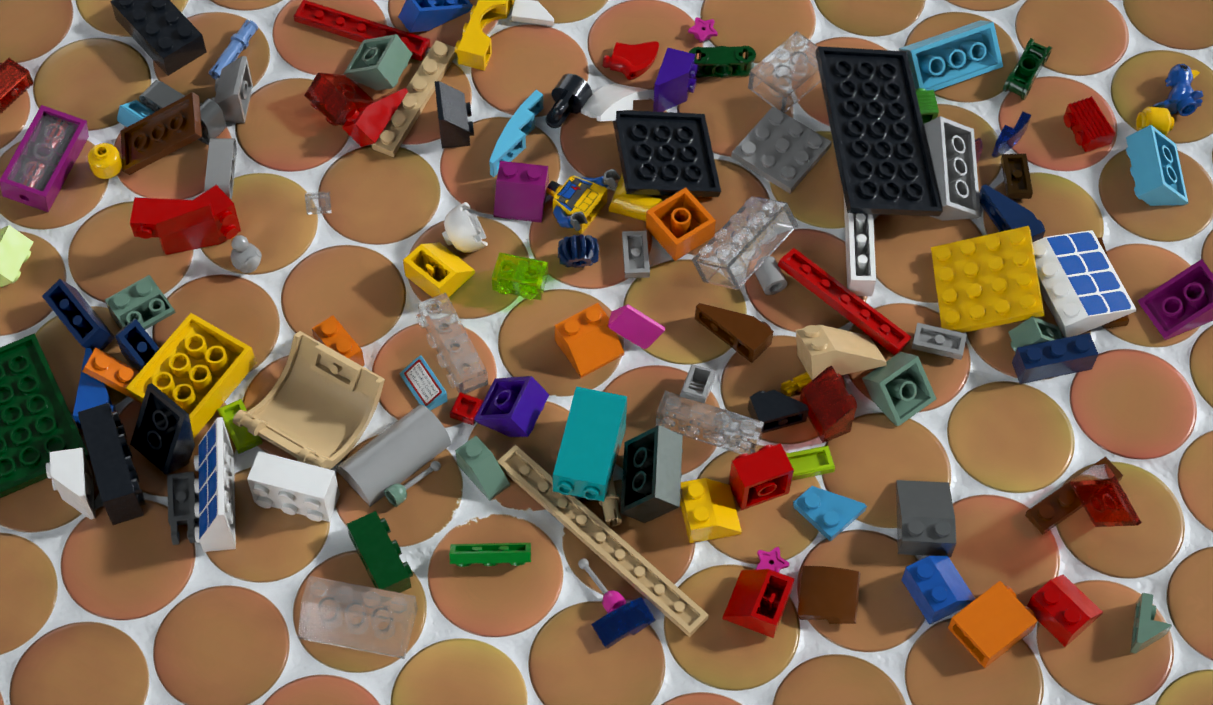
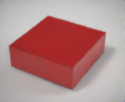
M460 392L450 411V418L474 426L476 422L474 418L483 400Z

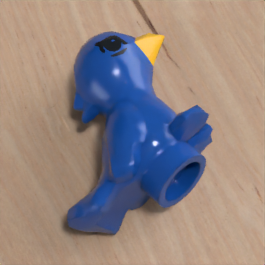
M1185 64L1173 66L1165 80L1166 86H1171L1173 89L1165 101L1156 103L1153 107L1167 108L1170 115L1177 112L1181 116L1192 114L1203 102L1202 99H1199L1204 96L1203 92L1194 91L1191 87L1192 80L1200 72L1191 69Z

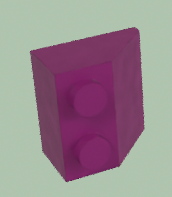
M500 161L496 180L494 217L542 223L547 195L546 189L549 184L548 166Z

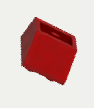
M770 569L741 570L722 619L774 638L792 592L795 578Z

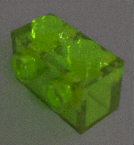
M499 252L492 274V290L501 294L518 295L529 300H541L548 278V262Z

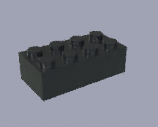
M170 0L110 1L116 20L167 76L207 53L203 35Z
M109 403L79 411L78 416L101 500L112 525L144 516L142 506L146 505V501L138 483L140 482L132 462L133 456L127 444V435L118 411L113 412Z

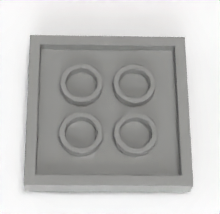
M772 107L732 151L731 158L791 194L830 149L832 142L777 108Z

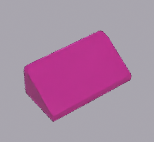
M629 304L611 311L608 327L642 349L650 347L665 331L664 326Z

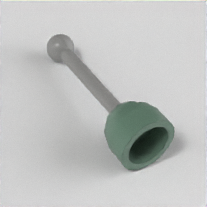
M433 461L428 469L407 484L390 485L384 490L386 498L394 507L399 506L406 500V490L432 471H438L441 468V464L438 461Z

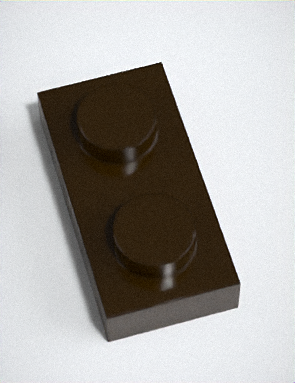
M1026 153L1002 154L1001 165L1007 197L1010 199H1031L1033 190Z

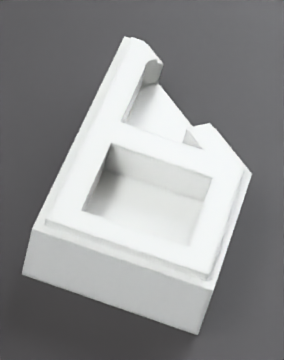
M515 0L512 21L554 26V18L538 1Z

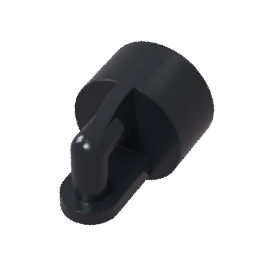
M565 74L562 76L551 93L555 104L546 116L547 125L551 128H559L570 113L577 114L581 112V108L592 96L591 87L583 78L575 74Z

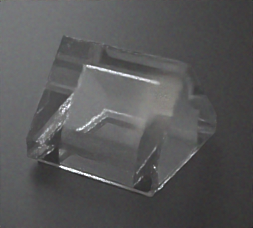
M330 191L305 193L307 215L332 213Z

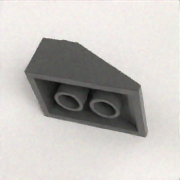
M896 480L898 554L951 557L956 546V523L949 483Z

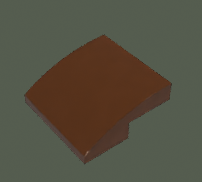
M803 566L798 606V617L800 620H827L829 624H856L860 572L836 567Z

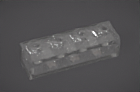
M443 293L418 303L419 314L416 315L417 321L421 329L426 328L428 332L426 334L427 341L431 348H436L438 352L436 357L440 367H446L449 373L446 376L451 388H456L458 393L466 394L488 385L487 371L447 294Z
M665 391L656 412L655 426L660 425L680 435L735 453H747L749 455L757 451L762 437L764 422Z

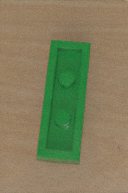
M531 543L451 544L449 553L450 564H456L460 567H467L476 563H483L485 566H496L499 563H510L514 566L524 565L527 562H531Z

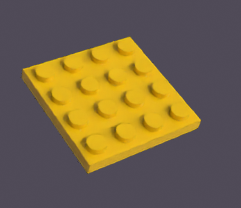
M1029 226L931 247L941 327L943 329L965 333L1027 320L1032 316L1036 318L1044 316Z

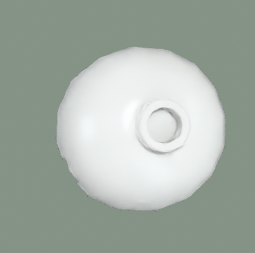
M467 202L449 211L444 221L446 231L442 232L447 245L453 244L457 250L463 253H471L488 245L487 242L482 241V239H486V235L476 214L470 215L467 209L471 208Z

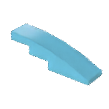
M535 90L520 105L497 140L489 161L491 176L495 177L498 174L500 161L511 162L526 148V136L535 129V116L544 109L543 94L538 90Z

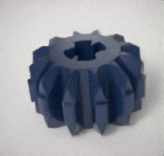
M581 234L565 237L560 240L558 244L560 264L568 268H584V266H591L593 263L598 262L599 244L597 239L591 235L584 236Z

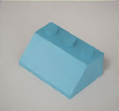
M1152 125L1127 136L1128 147L1126 152L1131 161L1132 167H1130V172L1135 181L1134 192L1137 198L1150 206L1188 204L1176 144Z

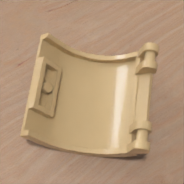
M299 331L293 337L287 363L272 390L259 404L248 412L239 410L233 418V423L239 427L244 426L248 428L249 433L262 437L296 457L299 462L332 469L353 449L369 425L377 408L385 379Z

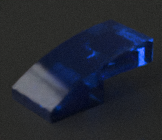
M1022 111L1014 128L1004 125L995 143L992 153L993 157L1001 156L1016 145L1027 130L1031 114Z
M640 597L613 610L591 625L604 647L610 648L627 635L637 634L656 621L643 598Z

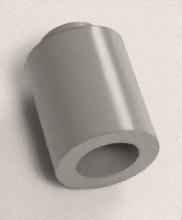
M764 255L755 261L752 269L766 295H773L782 291L787 286V281L780 267L777 266L776 259L772 256Z

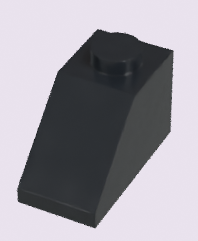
M776 390L756 392L749 397L748 411L758 435L807 421L808 406Z

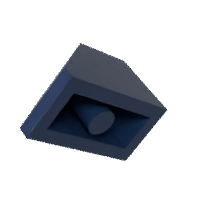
M133 319L115 335L121 353L131 366L138 371H141L160 349L137 319Z

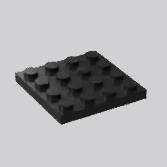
M616 111V121H613L626 194L672 196L686 187L694 197H719L721 188L705 114Z

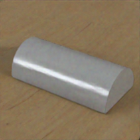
M419 404L337 466V472L371 507L385 496L384 490L393 484H401L449 447L451 440L439 419L427 407Z

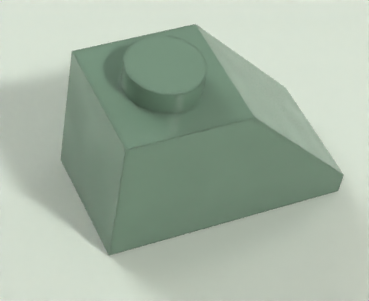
M1033 316L1008 332L1012 340L1011 347L1015 352L1018 347L1063 338L1058 326Z
M474 436L455 450L457 465L489 501L510 486L493 453L477 436Z

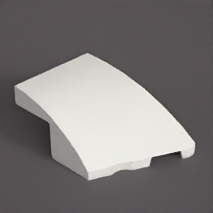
M621 84L606 85L597 90L587 100L583 108H581V114L590 118H597V121L600 122L616 121V111L633 110V100H648L650 90Z

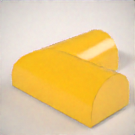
M621 174L609 206V211L646 221V211L661 203L662 199L648 195L626 194L623 174Z

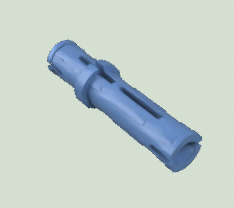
M248 19L245 20L240 30L232 35L230 44L209 71L213 79L220 78L222 68L235 61L239 54L249 46L248 42L258 30L255 22Z

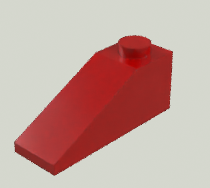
M403 88L392 91L357 109H352L347 114L346 122L342 129L361 147L375 144L408 93V90Z
M134 197L130 225L134 237L143 239L151 237L161 238L214 219V212L211 201Z

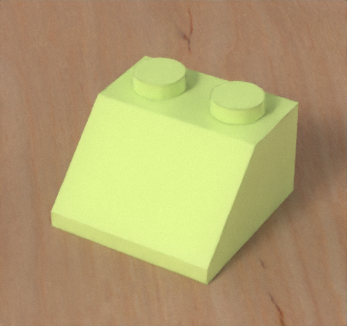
M10 225L0 229V287L10 283L13 284L18 280L21 275L19 270L22 264L30 257V248L33 244L32 240Z

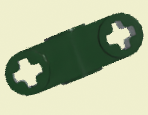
M1030 38L1014 70L1009 74L1003 91L1013 92L1025 100L1040 70L1045 66L1053 47L1042 46Z
M750 46L694 47L689 51V53L695 54L694 64L700 66V70L697 71L695 78L746 77L754 72L755 66L753 62L756 58V52Z

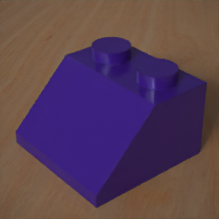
M667 48L654 86L653 112H663L687 101L689 92L694 93L697 81L694 78L698 65L694 64L695 54Z
M532 376L495 378L474 420L509 437H529L541 411L544 409L549 394Z

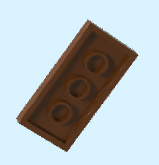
M192 92L121 130L122 171L130 175L201 138L199 96Z

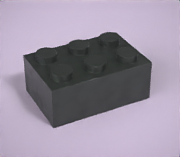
M657 425L624 443L621 514L647 523L680 507L683 435Z

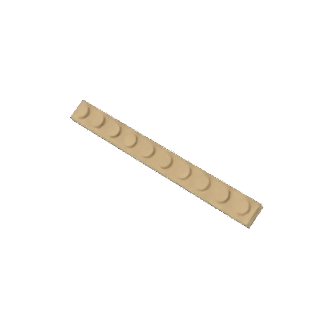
M513 446L497 461L505 474L690 637L708 620L709 615L576 497L554 492L553 477L518 446Z

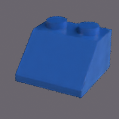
M928 556L905 568L902 582L929 625L965 608L975 600L972 592L948 556Z

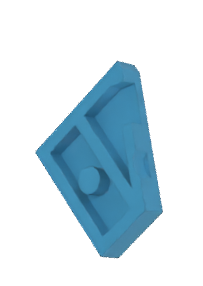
M814 486L807 489L793 502V507L830 542L865 512L867 507L862 502Z

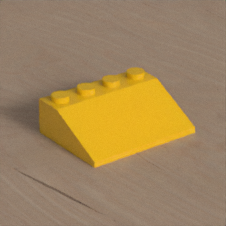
M190 313L130 382L126 390L143 403L148 384L152 383L189 414L193 437L195 438L217 412V409L222 406L256 365V359L252 347Z

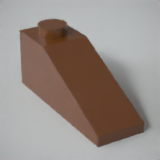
M702 303L696 306L695 320L749 362L753 363L772 344L774 331L766 322L759 321L754 316Z

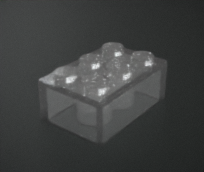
M796 31L750 70L748 88L772 107L785 113L821 82L815 55L818 46Z

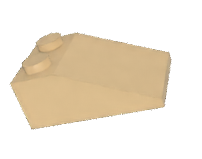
M809 325L796 330L797 356L812 381L886 366V360L868 335L824 325Z

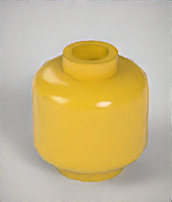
M1146 107L1137 115L1136 128L1139 131L1152 125L1167 136L1168 132L1172 131L1174 127V118L1171 117L1167 108Z
M100 143L90 149L88 163L96 177L110 179L120 173L122 160L115 146L109 143Z

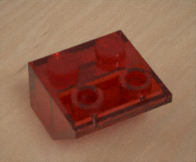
M833 366L827 367L801 390L799 400L808 406V418L822 443L849 433L857 409V402L854 396L848 394L845 389V383L841 374H837Z

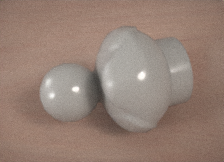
M234 236L231 240L233 248L231 252L232 264L243 273L254 272L261 262L262 254L255 245L249 243L245 236Z

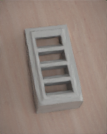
M691 364L680 397L705 403L712 389L716 371Z

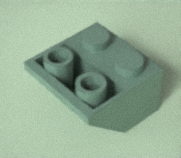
M150 275L105 299L110 315L121 330L133 319H137L146 330L176 313Z

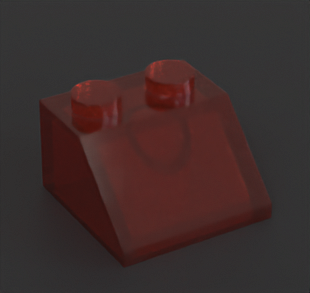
M317 73L304 95L311 102V106L322 112L326 116V121L334 126L344 125L346 116L352 109H357L373 101L352 79L347 78L345 75Z

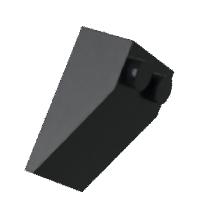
M152 383L148 384L130 445L165 475L188 465L195 447L189 414Z

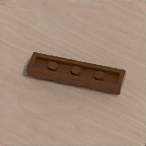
M1105 456L1027 510L1025 516L1043 535L1118 483L1123 475Z

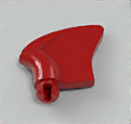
M653 41L631 45L616 42L612 56L605 55L602 66L623 73L628 80H633L644 74L652 66L658 54L659 43Z

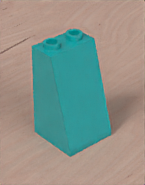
M576 386L553 472L554 492L583 497L588 500L605 501L626 431L627 396Z

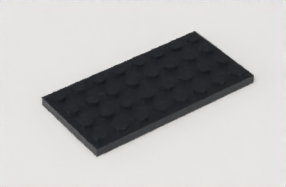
M818 46L815 55L847 213L940 216L943 209L907 51Z

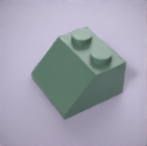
M397 34L363 40L345 70L344 75L376 91L392 89L397 85L403 70L408 66L412 53Z
M899 352L886 361V366L878 367L862 378L871 400L896 426L901 425L937 399L920 359L916 355Z

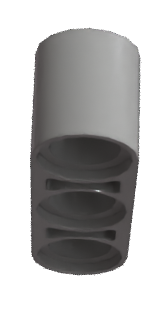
M210 138L205 176V191L217 184L231 200L237 155L235 138Z

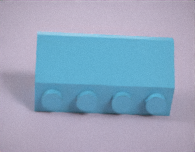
M980 20L899 48V51H907L915 89L924 88L936 91L1004 67L994 22Z

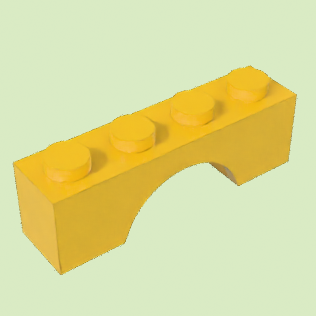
M477 0V5H473L471 8L469 23L464 24L463 37L457 41L455 46L458 64L485 71L492 54L491 38L482 30L488 23L494 20L506 19L514 0Z

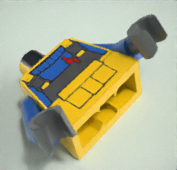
M610 169L603 176L596 178L570 176L564 185L551 181L546 189V193L554 197L553 214L559 226L562 228H574L577 232L583 234L607 203V187L609 186L611 189H614L617 186L615 180H619L621 177L616 170Z

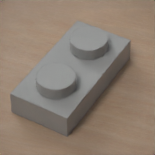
M647 230L622 231L625 278L650 277Z
M917 323L911 349L961 360L967 334Z

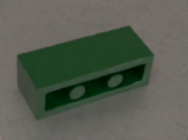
M374 511L347 523L349 537L381 601L410 589V577H413L412 570L407 561L402 563L399 557L402 552L397 541H391L388 533L391 531L385 518L380 519L377 512Z

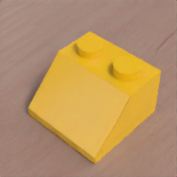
M708 478L681 482L680 505L689 543L742 534L730 485Z

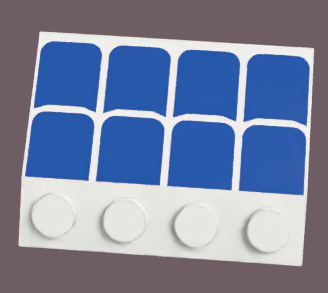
M1093 230L1049 236L1033 242L1040 291L1064 338L1080 335L1136 312L1133 302Z
M223 417L216 418L199 443V455H194L195 470L199 471V478L194 479L195 493L199 494V502H195L194 505L195 517L199 518V526L195 527L196 543L200 542L203 552L236 549L234 452Z

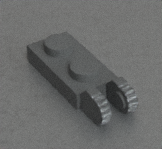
M194 472L167 475L168 521L171 526L173 545L180 544L178 525L188 524L187 537L189 542H196L195 523H197V518L195 517L194 509L196 502Z

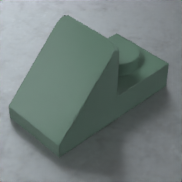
M1142 593L1136 602L1131 653L1136 654L1161 639L1172 627L1171 624L1154 620L1156 606L1152 605V594Z

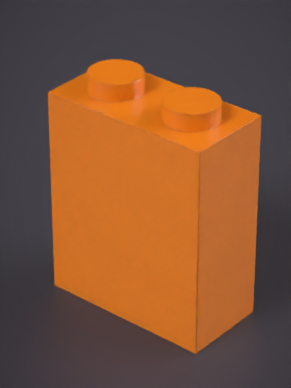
M999 581L951 618L948 629L976 660L986 668L1031 633L1038 620L1034 612L1017 599L1015 592L1009 586H1005Z

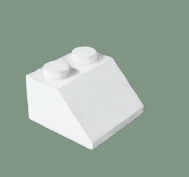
M83 448L50 452V462L46 463V473L48 479L52 478L54 491L58 490L62 500L87 518L95 519L93 470Z

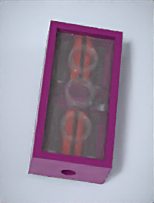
M41 105L0 178L2 196L49 212L89 137L87 121Z

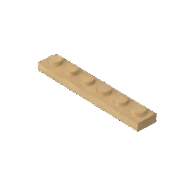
M437 40L435 41L406 88L408 93L376 143L372 144L373 150L391 157L396 155L434 93V81L442 80L456 57L455 47Z

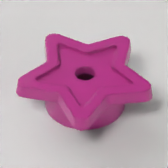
M696 17L695 25L688 29V33L694 34L695 38L700 40V42L707 41L712 36H718V32L713 28L714 19L704 21Z
M779 547L774 548L770 552L757 551L760 563L755 570L770 569L780 572L781 569L790 566L788 561L781 558Z

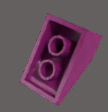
M1202 259L1137 300L1164 340L1213 321V273Z

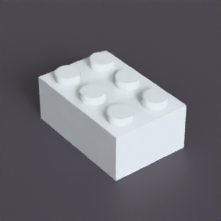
M260 451L257 453L247 478L253 500L260 507L278 508L289 515H295L296 513L305 515L310 520L317 522L321 520L330 522L340 496L334 470Z

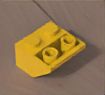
M440 242L420 244L403 259L405 276L440 304L475 274V270Z

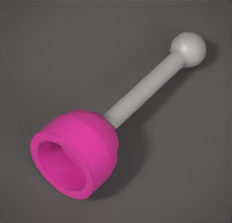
M585 558L580 559L578 562L579 567L585 569L603 592L602 604L608 614H615L620 611L626 604L624 597L618 591H608L589 567V561Z

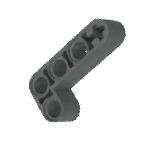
M155 80L139 96V99L143 105L156 112L183 98L185 95L165 83ZM207 98L200 105L202 137L198 140L209 145L210 138H217L226 129V123L220 106L215 101Z

